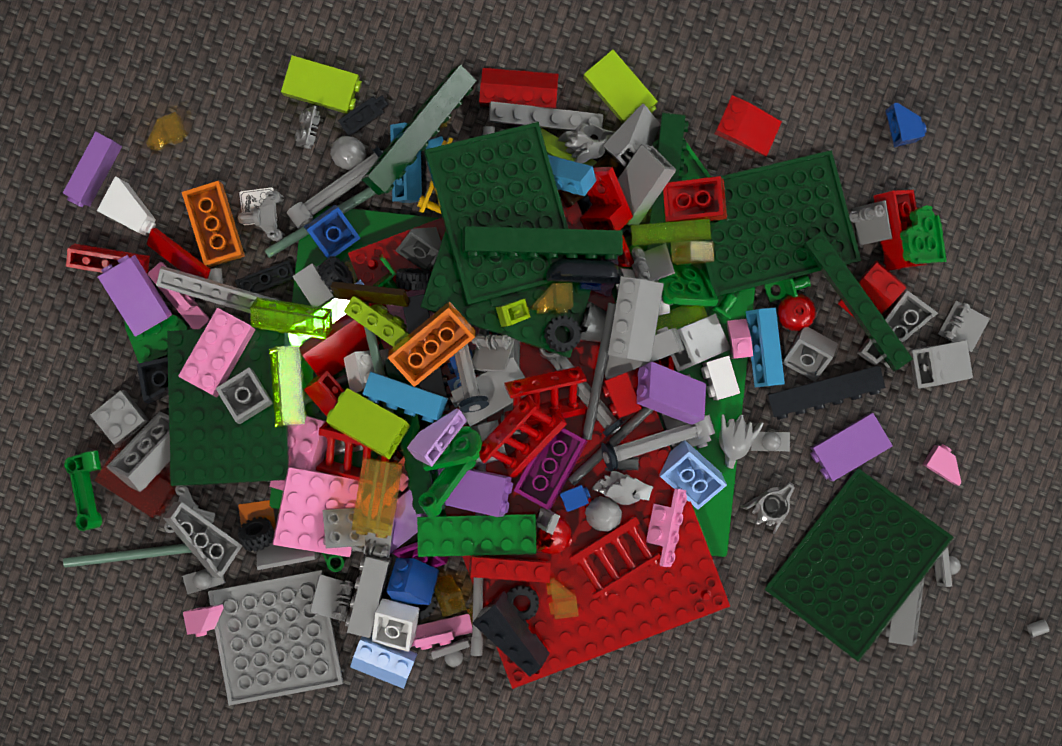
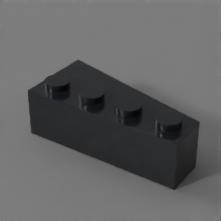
M168 357L138 363L137 369L143 401L151 404L169 395Z
M503 591L480 611L472 624L530 677L542 668L550 653L537 635L531 633L528 628L529 624L526 620L520 618L517 614L518 609L514 604L511 605L507 600L508 596Z

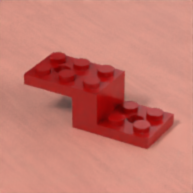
M613 167L593 168L597 181L587 192L593 206L580 217L583 227L586 230H621L633 218V215ZM623 237V254L617 257L616 260L607 261L614 262L619 267H631L634 264V260Z

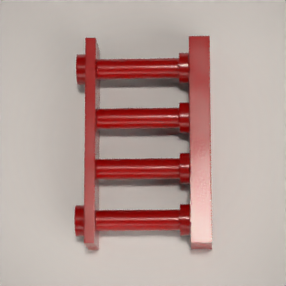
M580 366L504 383L509 397L513 398V409L521 402V396L532 394V398L538 407L537 409L547 415L554 409L560 411L563 418L585 414V406L577 396V385L587 382ZM570 386L569 398L558 400L559 388ZM551 390V402L540 404V392ZM512 410L504 412V418H506L512 412ZM531 415L524 423L528 426L541 424L542 421Z
M528 394L482 442L479 457L483 463H486L491 457L502 461L509 476L516 478L567 423L561 412L556 409L549 415L538 410L532 396ZM531 415L542 421L536 429L524 423ZM517 429L529 435L522 443L511 437ZM504 443L516 448L510 456L497 450Z
M327 422L319 428V435L327 438L326 460L324 459L316 467L317 471L374 484L380 488H389L396 481L395 476L388 475L389 459L381 455L380 473L370 471V448L331 427ZM335 439L345 443L344 464L334 462ZM353 444L363 447L362 468L352 466Z
M633 516L614 530L609 531L569 557L573 565L576 563L578 566L581 565L596 589L592 593L594 599L605 597L609 594V589L644 567L648 566L651 568L659 563L660 554L657 552L652 555L637 531V525L640 522L636 516ZM626 532L628 535L631 534L646 560L638 565L634 563L621 542L622 538L620 536ZM608 543L614 544L629 568L627 572L620 576L604 552L605 548L603 546ZM592 553L599 557L612 578V581L602 586L587 562V556Z

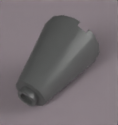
M587 302L586 312L580 325V333H582L580 340L601 342L607 312L594 303Z

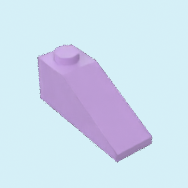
M455 409L420 431L407 449L415 459L432 467L466 423L467 419L459 409Z

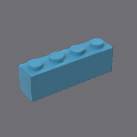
M407 123L390 125L391 142ZM421 151L416 154V161L411 165H407L404 169L406 173L399 180L396 179L394 181L392 202L414 203L419 201L422 195Z
M548 155L558 190L585 196L597 181L593 166Z
M776 308L746 311L753 350L751 361L754 386L764 387L785 384Z
M370 372L363 391V395L369 396L368 400L379 404V401L386 402V407L397 410L400 407L405 409V414L415 417L417 413L423 416L422 420L431 423L442 418L448 400L446 397L374 372Z

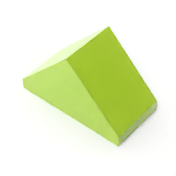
M525 299L496 307L501 327L510 326L530 318Z

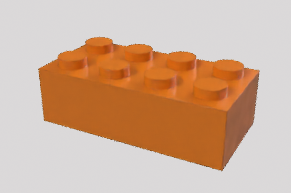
M216 181L182 192L204 265L210 268L245 257L223 184L220 181Z
M449 301L389 350L388 359L415 387L473 340L476 330Z

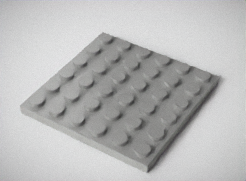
M323 570L208 591L210 606L223 604V611L215 626V633L229 706L343 684L332 619L310 612L319 574L323 575Z

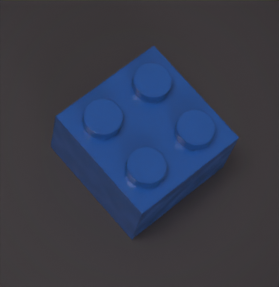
M333 205L304 226L327 259L330 256H337L360 239L357 232L336 205Z

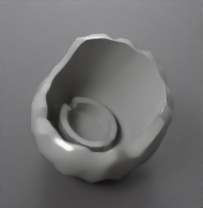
M344 135L332 143L330 155L335 165L350 171L365 160V146L357 138Z
M599 496L589 502L585 510L587 522L596 530L609 532L621 523L622 511L619 505L609 497Z

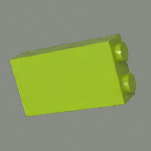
M611 50L584 73L583 78L622 124L642 104H645L651 113L657 109L655 106L658 101L614 50Z
M292 55L281 93L290 98L348 114L355 108L356 99L354 97L356 92L360 91L362 81H359L360 77L358 74Z
M348 388L340 394L338 403L334 409L329 411L326 420L331 427L389 460L410 427L404 419Z

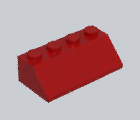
M483 68L479 104L483 107H489L492 101L556 109L559 74Z
M897 190L874 195V203L886 200L892 239L880 241L886 269L892 271L927 265L914 264L911 261H905L903 258L904 250L900 233L906 230L907 227L912 226L910 212L915 211L917 208L914 190Z

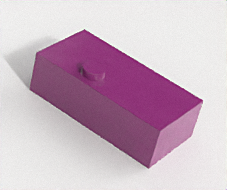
M563 428L527 465L514 491L545 509L551 510L588 441Z

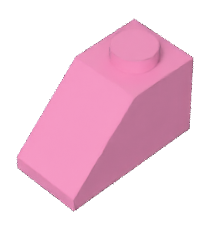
M747 320L727 321L731 359L752 357V341Z
M943 444L941 446L934 445L922 465L950 483L960 486L961 479L956 456L951 453L952 450Z
M223 604L184 611L183 616L187 635L195 634L196 637L207 635V631L215 629L223 611Z

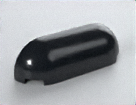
M563 258L553 262L548 268L546 281L620 285L621 276L624 277L621 268L611 261Z

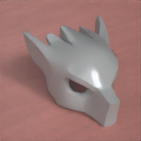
M582 123L576 128V131L564 132L558 138V141L566 142L565 146L568 147L566 152L576 158L574 162L584 163L589 159H595L603 155L605 152L603 145L615 131L602 129L592 123ZM595 134L598 136V140H593L590 136Z
M722 414L719 443L725 453V466L733 469L736 460L748 453L764 424L763 422L758 423L752 431V423L749 422L746 425L743 415H740L735 422L734 419H729L728 423H726L725 415Z
M611 471L610 477L605 475V479L598 480L592 487V490L601 492L621 505H630L640 499L649 500L653 486L618 471Z
M789 482L783 488H770L743 505L742 508L749 509L755 505L752 513H757L756 524L759 525L763 522H767L766 525L769 526L775 524L773 534H775L781 522L788 515L794 484Z

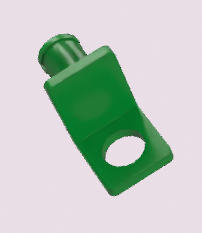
M382 254L379 255L380 260L390 272L373 286L400 289L393 280L396 271Z
M804 275L794 280L788 278L783 281L766 284L764 287L768 301L773 302L787 295L797 297V290L810 287L811 282L809 277ZM773 285L780 287V293L777 296L771 294V287Z
M730 293L727 294L720 306L713 307L707 317L716 314L721 327H723L727 320L731 319L729 312L738 299Z

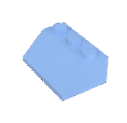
M686 440L682 441L669 453L659 474L674 489L682 488L686 490L687 501H691L692 505L697 509L701 508L727 486L722 473Z
M372 635L370 638L362 636L350 667L404 689L417 653L372 642Z

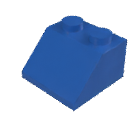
M893 103L885 110L894 147L915 143L925 136L926 125L917 114L899 103Z
M396 558L387 593L393 601L399 603L430 605L439 570L414 558Z

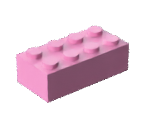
M217 308L178 377L217 398L219 394L215 388L227 381L255 329L251 325Z
M296 412L289 413V467L320 472L316 470V467L324 460L327 450V438L319 435V428L326 422L325 420ZM271 481L270 487L283 491L285 481Z

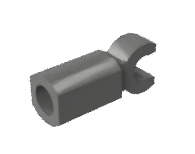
M632 457L618 462V470H639V457Z

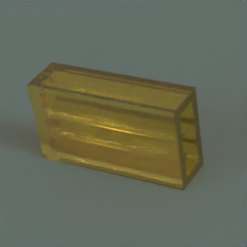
M363 458L352 530H356V534L368 535V532L375 533V537L387 538V536L393 534L404 464Z

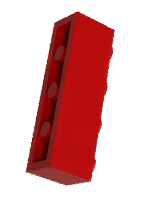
M74 243L67 249L66 267L102 273L101 270L110 264L113 267L119 264L117 260L128 255L130 258L136 255L148 275L150 256Z
M327 370L312 379L304 388V391L326 416L331 409L335 408L340 394L345 392Z
M470 555L468 575L475 578L549 583L551 563L545 560Z

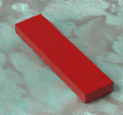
M157 228L150 230L146 245L180 271L208 279L210 268Z

